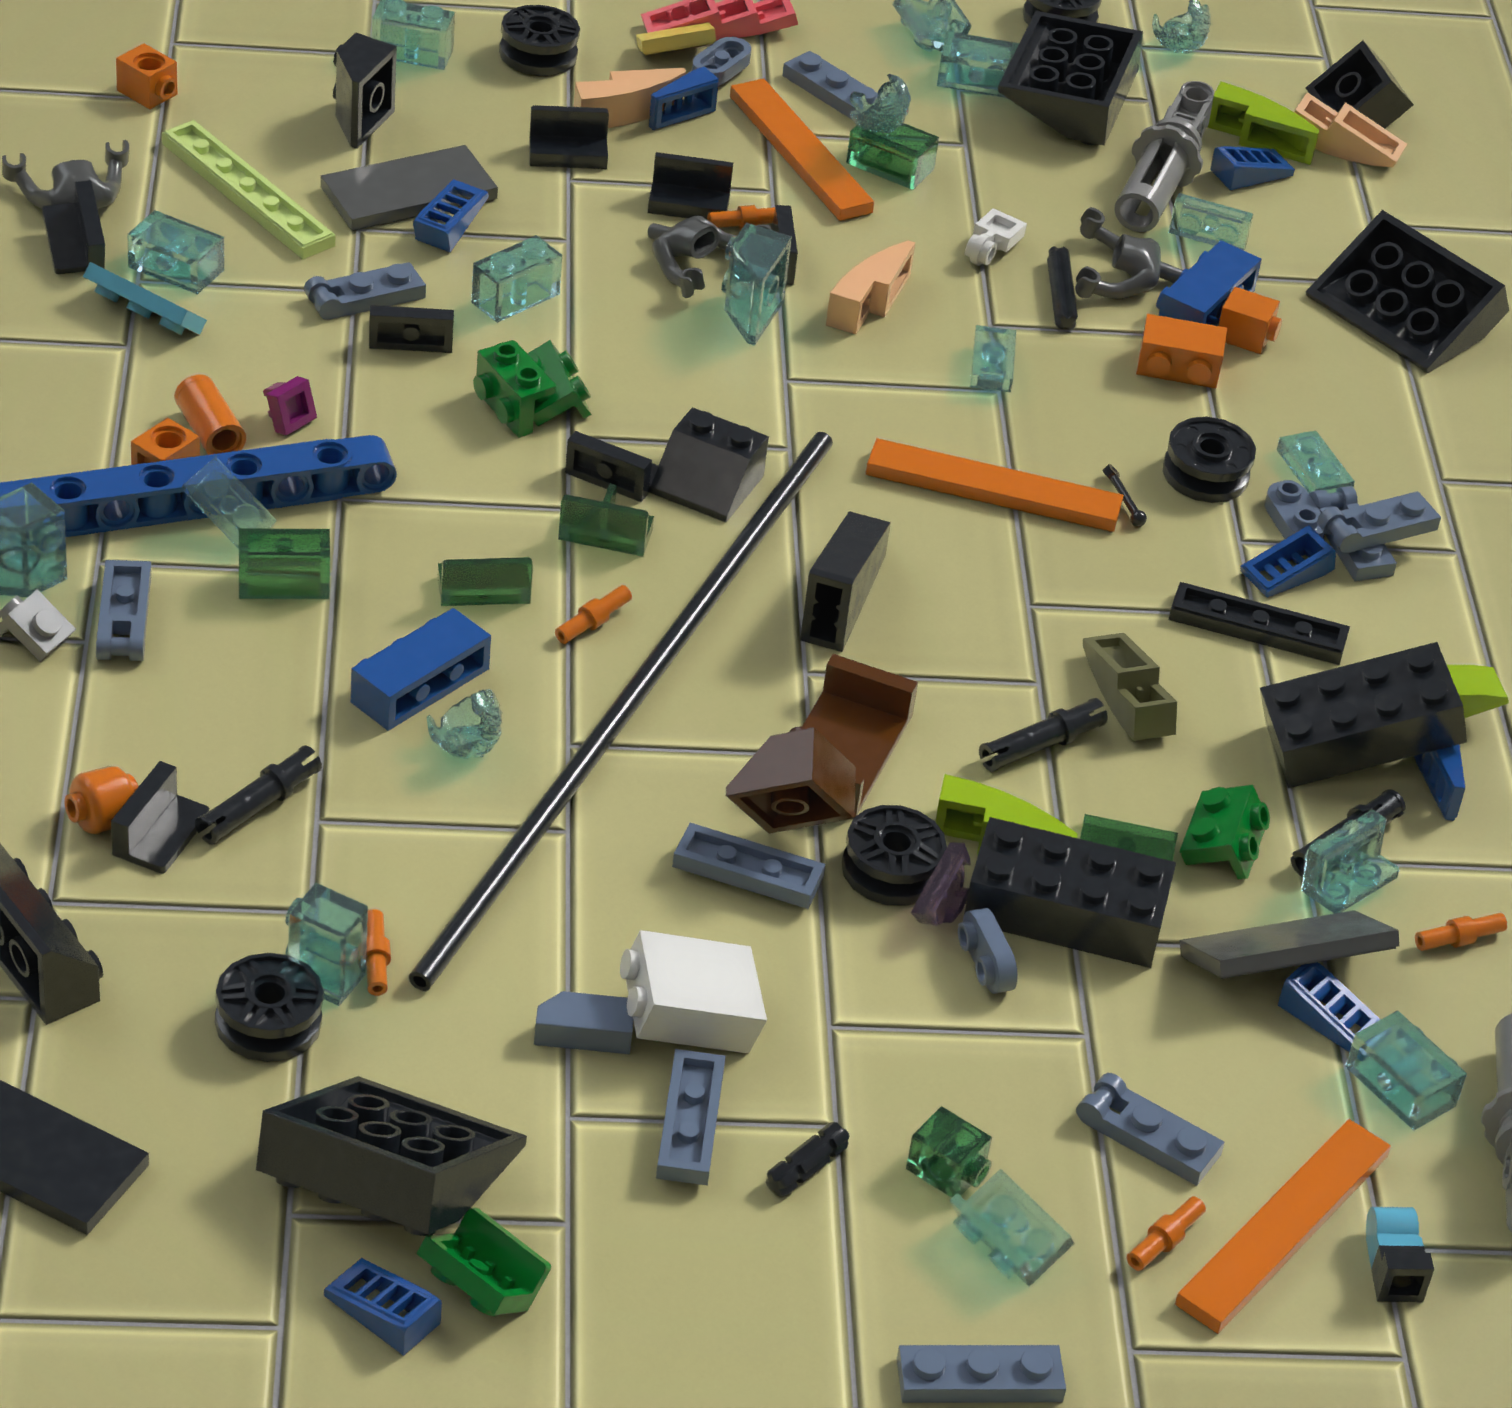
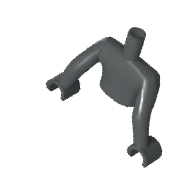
M123 140L122 151L116 152L110 148V143L106 142L105 162L108 165L105 182L98 178L90 161L70 160L59 163L52 169L53 189L41 190L26 172V156L24 153H20V164L17 165L9 164L6 160V155H3L2 175L7 181L16 182L28 201L41 209L46 205L74 203L75 182L91 180L97 209L113 204L120 192L122 168L129 162V143L127 140Z
M1090 207L1083 213L1080 219L1082 223L1080 226L1081 234L1088 239L1095 238L1114 251L1112 267L1123 270L1131 278L1119 283H1109L1101 281V276L1095 269L1088 266L1083 267L1076 277L1075 292L1079 297L1090 298L1092 294L1112 299H1124L1153 289L1157 285L1159 278L1172 283L1178 280L1183 270L1161 261V249L1155 240L1132 237L1126 234L1117 236L1102 227L1105 216L1098 209Z
M693 216L677 223L673 227L652 223L648 228V237L655 239L653 242V253L664 275L671 283L681 288L684 298L693 296L696 289L702 290L705 288L703 273L699 268L681 270L674 257L690 256L700 259L710 254L716 247L724 250H751L756 255L763 252L764 246L774 245L773 233L769 225L751 227L748 230L749 236L733 235L722 231L702 216Z

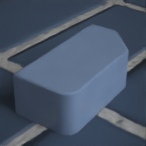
M562 991L538 1005L534 1045L630 1054L633 1017L627 1013L628 998Z

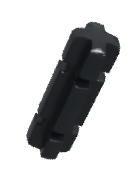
M830 1122L818 1131L819 1136H811L785 1157L786 1161H780L768 1170V1179H766L768 1188L774 1190L780 1197L791 1193L798 1187L797 1183L806 1181L830 1162V1157H836L848 1147V1139L850 1137L848 1131L837 1122Z

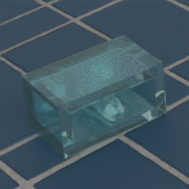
M381 0L372 17V38L397 46V62L445 70L454 47L455 12L443 10L433 5L421 6L410 4L403 0Z
M947 31L941 54L937 86L1006 98L998 92V85L1019 43Z
M154 210L127 234L129 268L197 295L224 271V237Z
M535 235L474 262L471 303L498 323L560 295L563 255Z
M315 883L303 898H296L287 911L285 923L289 928L288 945L285 955H290L307 963L320 977L324 990L323 999L340 1006L366 975L368 906Z
M1398 1010L1355 1033L1345 1066L1413 1131L1456 1107L1467 1073L1454 1059L1447 1056L1419 1027L1412 1024Z

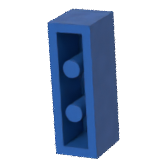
M1220 240L1210 251H1204L1197 263L1190 269H1184L1178 280L1171 287L1166 286L1161 291L1156 303V307L1160 309L1158 316L1218 326L1222 307L1234 287L1250 292L1255 291L1262 259Z
M452 608L437 618L430 619L425 625L405 637L395 640L390 646L369 658L361 660L356 666L351 668L350 702L389 731L489 670L491 635L455 608Z

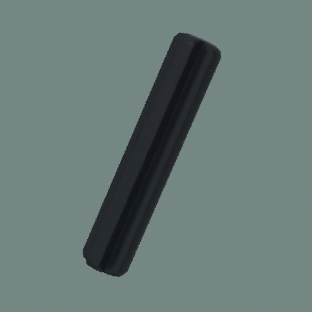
M1053 246L1048 250L1047 264L1055 325L1059 329L1067 327L1069 330H1072L1076 327L1078 313L1069 250L1064 246L1059 249Z

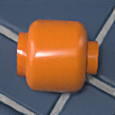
M106 766L80 773L73 778L69 794L65 796L66 813L72 822H77L87 833L100 834L110 831L111 820L139 787L138 783L131 774L125 773L116 766Z

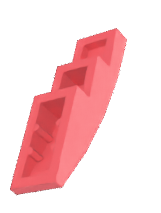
M683 0L641 14L647 33L709 22L715 28L716 41L724 37L743 38L761 35L798 25L796 13L790 0H763L757 3H753L752 0H723L717 3L714 0Z

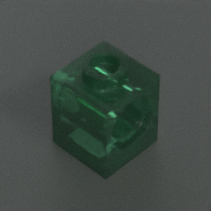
M941 1106L912 1135L906 1170L957 1201L970 1186L977 1188L987 1177L992 1165V1161L988 1159L992 1137Z

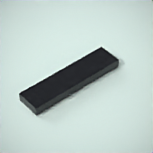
M1184 582L1179 583L1168 619L1340 665L1350 626Z

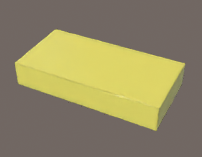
M707 22L637 34L636 39L639 50L643 54L649 55L713 44L716 41L715 28Z

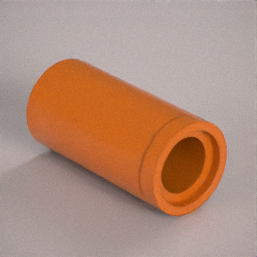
M201 374L184 379L177 386L174 399L194 433L200 436V443L206 453L211 455L241 451L246 443V433L213 380Z

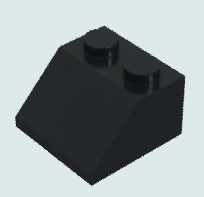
M356 32L344 44L339 45L334 54L333 63L336 67V83L333 89V98L336 99L335 116L350 146L358 149L395 112L397 46Z
M1364 40L1306 87L1309 94L1336 112H1339L1346 102L1384 129L1414 105L1385 63Z
M692 407L672 431L650 485V493L727 522L764 477L769 436Z

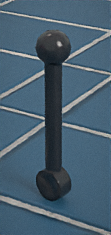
M1108 464L1102 471L1112 481L1118 493L1124 495L1123 501L1131 513V523L1137 527L1143 526L1147 521L1145 512L1138 510L1121 482L1119 472L1111 464Z

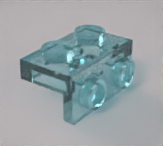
M895 0L892 4L901 16V23L915 37L914 42L920 48L929 52L935 49L954 56L961 43L967 38L968 32L972 27L955 0H929V2L923 0Z
M1372 809L1361 817L1348 821L1342 828L1324 839H1318L1313 842L1305 854L1306 865L1301 891L1335 914L1343 912L1398 878L1399 867L1380 855L1387 819Z
M1002 1169L996 1172L967 1201L958 1193L949 1200L958 1215L953 1223L963 1236L973 1245L979 1240L985 1243L992 1250L988 1258L994 1266L1008 1279L1016 1274L1028 1287L1075 1244L1072 1237Z

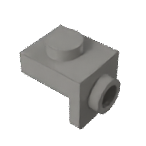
M38 589L24 601L17 595L0 610V618L2 619L0 622V638L10 631L40 662L76 630Z

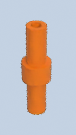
M755 205L738 206L737 210L709 212L707 220L718 228L738 226L740 230H746L758 224L773 223L775 207L757 209Z
M621 585L600 600L593 598L578 609L576 616L555 629L557 639L562 644H566L587 629H597L609 620L611 613L632 600L631 591L625 585Z
M371 909L364 914L365 938L360 944L361 962L367 969L368 992L371 995L380 996L388 990L386 966L391 962L390 941L385 937L384 914L380 910Z
M1503 913L1475 919L1469 916L1450 919L1446 922V926L1417 932L1415 934V943L1420 951L1449 944L1455 948L1473 944L1478 937L1506 931L1507 919Z
M1192 1196L1173 1214L1161 1216L1149 1227L1148 1236L1127 1254L1128 1264L1133 1269L1141 1271L1161 1252H1170L1185 1238V1230L1206 1212L1203 1201L1198 1197Z

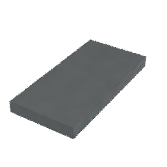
M466 145L321 175L320 186L351 231L417 217L453 179L487 191L489 194L487 201L495 200L498 196L497 185ZM457 194V195H456V196H459V197H461V198L470 200V198L465 197V196H462V195H460V194ZM451 202V204H450V205L456 206V207H458V208H459V207H463V206L458 205V204H455V203H453V202Z
M1352 910L1180 940L1181 957L1224 979L1396 949L1399 946V930Z

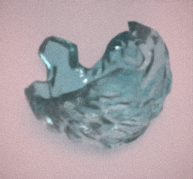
M1190 0L1188 12L1166 21L1163 27L1160 26L1157 14H1154L1152 22L1153 33L1161 45L1166 46L1173 52L1192 53L1193 50L1203 46L1208 38L1210 26L1212 25L1210 9L1207 4L1201 6L1200 1Z
M887 75L890 81L881 85L877 98L872 104L867 102L865 94L855 91L851 93L850 102L853 104L855 111L850 113V117L859 128L875 133H891L896 128L902 126L909 112L911 95L906 83L899 76Z
M483 689L482 691L479 690L478 693L471 694L470 697H465L445 713L441 718L440 728L436 726L433 717L428 715V731L432 741L440 745L442 750L459 758H478L489 753L502 734L503 712L500 709L501 706L495 693L491 689Z

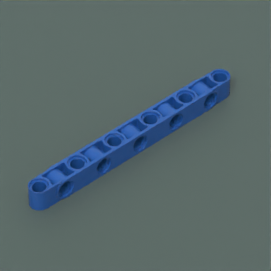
M366 435L336 440L323 439L1 482L0 546L332 501L349 496L385 491L396 481L397 472L382 438L375 435Z

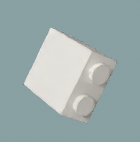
M640 930L631 949H626L622 955L620 975L622 979H626L629 994L627 1013L633 1017L637 1038L750 1053L767 1021L751 946Z

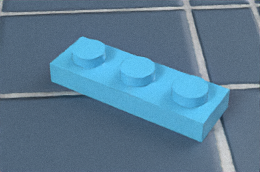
M92 262L89 263L83 275L84 278L97 284L94 292L116 303L119 297L122 296L130 300L126 308L148 319L152 312L162 316L159 322L160 325L182 335L185 328L200 335L207 321Z

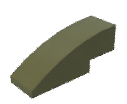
M1125 633L1083 638V649L1100 691L1116 719L1133 741L1176 735L1177 701L1159 684L1160 667Z

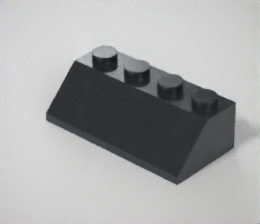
M0 843V966L47 1025L100 1001L99 979L103 977V968L97 955L92 950L86 951L80 944L76 931L68 919L61 920L53 910L52 902L43 888L37 889L29 880L27 870L19 858L13 859Z

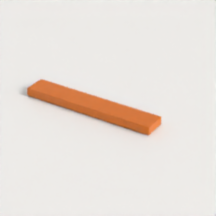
M764 78L731 85L730 98L839 221L873 213V199Z
M879 438L875 440L865 474L1110 532L1115 531L1124 496L1114 492Z
M1348 1119L1178 1292L1175 1305L1219 1334L1388 1157L1391 1145L1351 1119Z

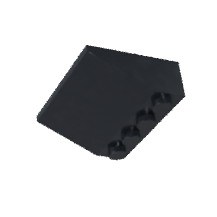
M1035 11L998 85V92L1068 139L1079 140L1087 145L1099 144L1105 146L1139 70L1143 31Z
M1384 210L1367 225L1305 291L1309 298L1427 373L1484 339L1509 312L1504 284Z
M356 1076L263 1110L256 1170L275 1177L276 1182L282 1186L305 1188L318 1193L319 1199L325 1202L345 1203L361 1209V1214L365 1217L377 1220L388 1219L404 1225L405 1231L410 1234L427 1236L433 1235L437 1230L458 1222L526 1146L527 1136Z

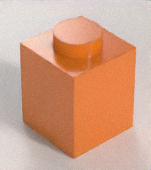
M1234 287L1222 307L1218 325L1227 328L1225 343L1261 354L1269 340L1275 342L1282 324V319L1277 317L1280 301Z

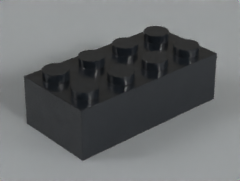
M1438 642L1260 688L1265 723L1288 788L1467 742L1463 704Z
M989 817L971 877L964 914L967 911L988 908L993 913L1002 932L1151 968L1176 862Z

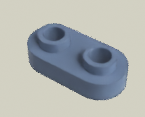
M737 37L721 38L694 57L692 71L700 67H706L719 78L718 86L724 84L750 64L751 45Z
M1291 480L1273 483L1267 491L1265 509L1284 539L1308 525L1324 539L1325 532L1317 523L1321 512L1307 490L1299 483Z
M988 908L967 911L964 914L963 922L958 924V939L961 948L964 951H969L975 963V971L979 983L982 986L986 985L992 994L1014 990L1018 979L1015 957L993 913Z

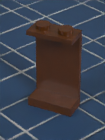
M832 654L826 665L823 692L803 726L814 727L856 767L855 818L913 716L918 682Z

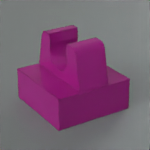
M297 376L288 382H277L263 390L270 409L268 415L272 418L276 433L288 435L317 418L309 379Z

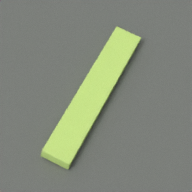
M195 120L162 132V144L302 260L335 247L336 235Z

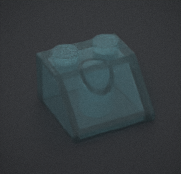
M746 223L737 237L732 236L727 244L725 259L730 260L729 269L723 278L721 290L726 293L725 312L745 341L755 346L784 303L792 236Z
M32 482L1 496L0 595L29 597L37 589L43 592L67 580L64 510Z

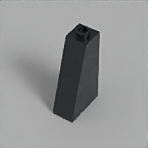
M851 511L847 513L809 572L800 641L843 652L886 556L891 522Z

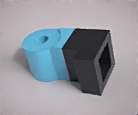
M1370 1207L1366 1219V1243L1377 1302H1423L1435 1269L1431 1253H1425L1422 1237L1419 1236V1222L1416 1210L1413 1207ZM1394 1276H1409L1411 1279V1284L1406 1287L1391 1285Z

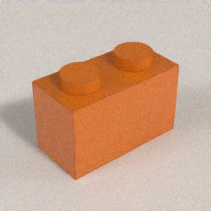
M1147 314L1136 374L1216 389L1224 356L1227 328Z

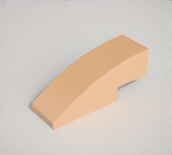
M685 68L610 71L609 80L575 82L574 107L608 109V128L647 120L650 118L651 94L686 75Z
M1307 92L1294 110V113L1319 129L1315 149L1334 157L1371 166L1394 167L1407 146V143L1346 102L1340 111L1336 112Z
M907 240L888 247L868 257L842 277L830 292L826 326L857 334L869 313L885 317L911 275L915 242Z

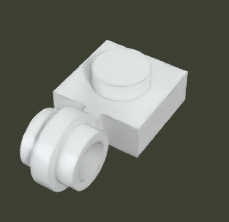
M996 209L990 210L975 224L973 235L965 249V256L970 257V262L978 266L982 263L985 265L990 264L996 250L1007 252L1024 237L1027 223Z

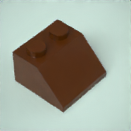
M795 727L787 733L772 735L726 786V797L769 834L854 819L856 767L814 727Z

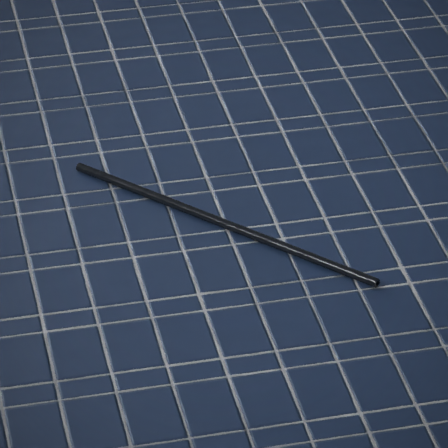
M815 433L409 974V981L415 988L428 991L830 450L833 441L827 433Z

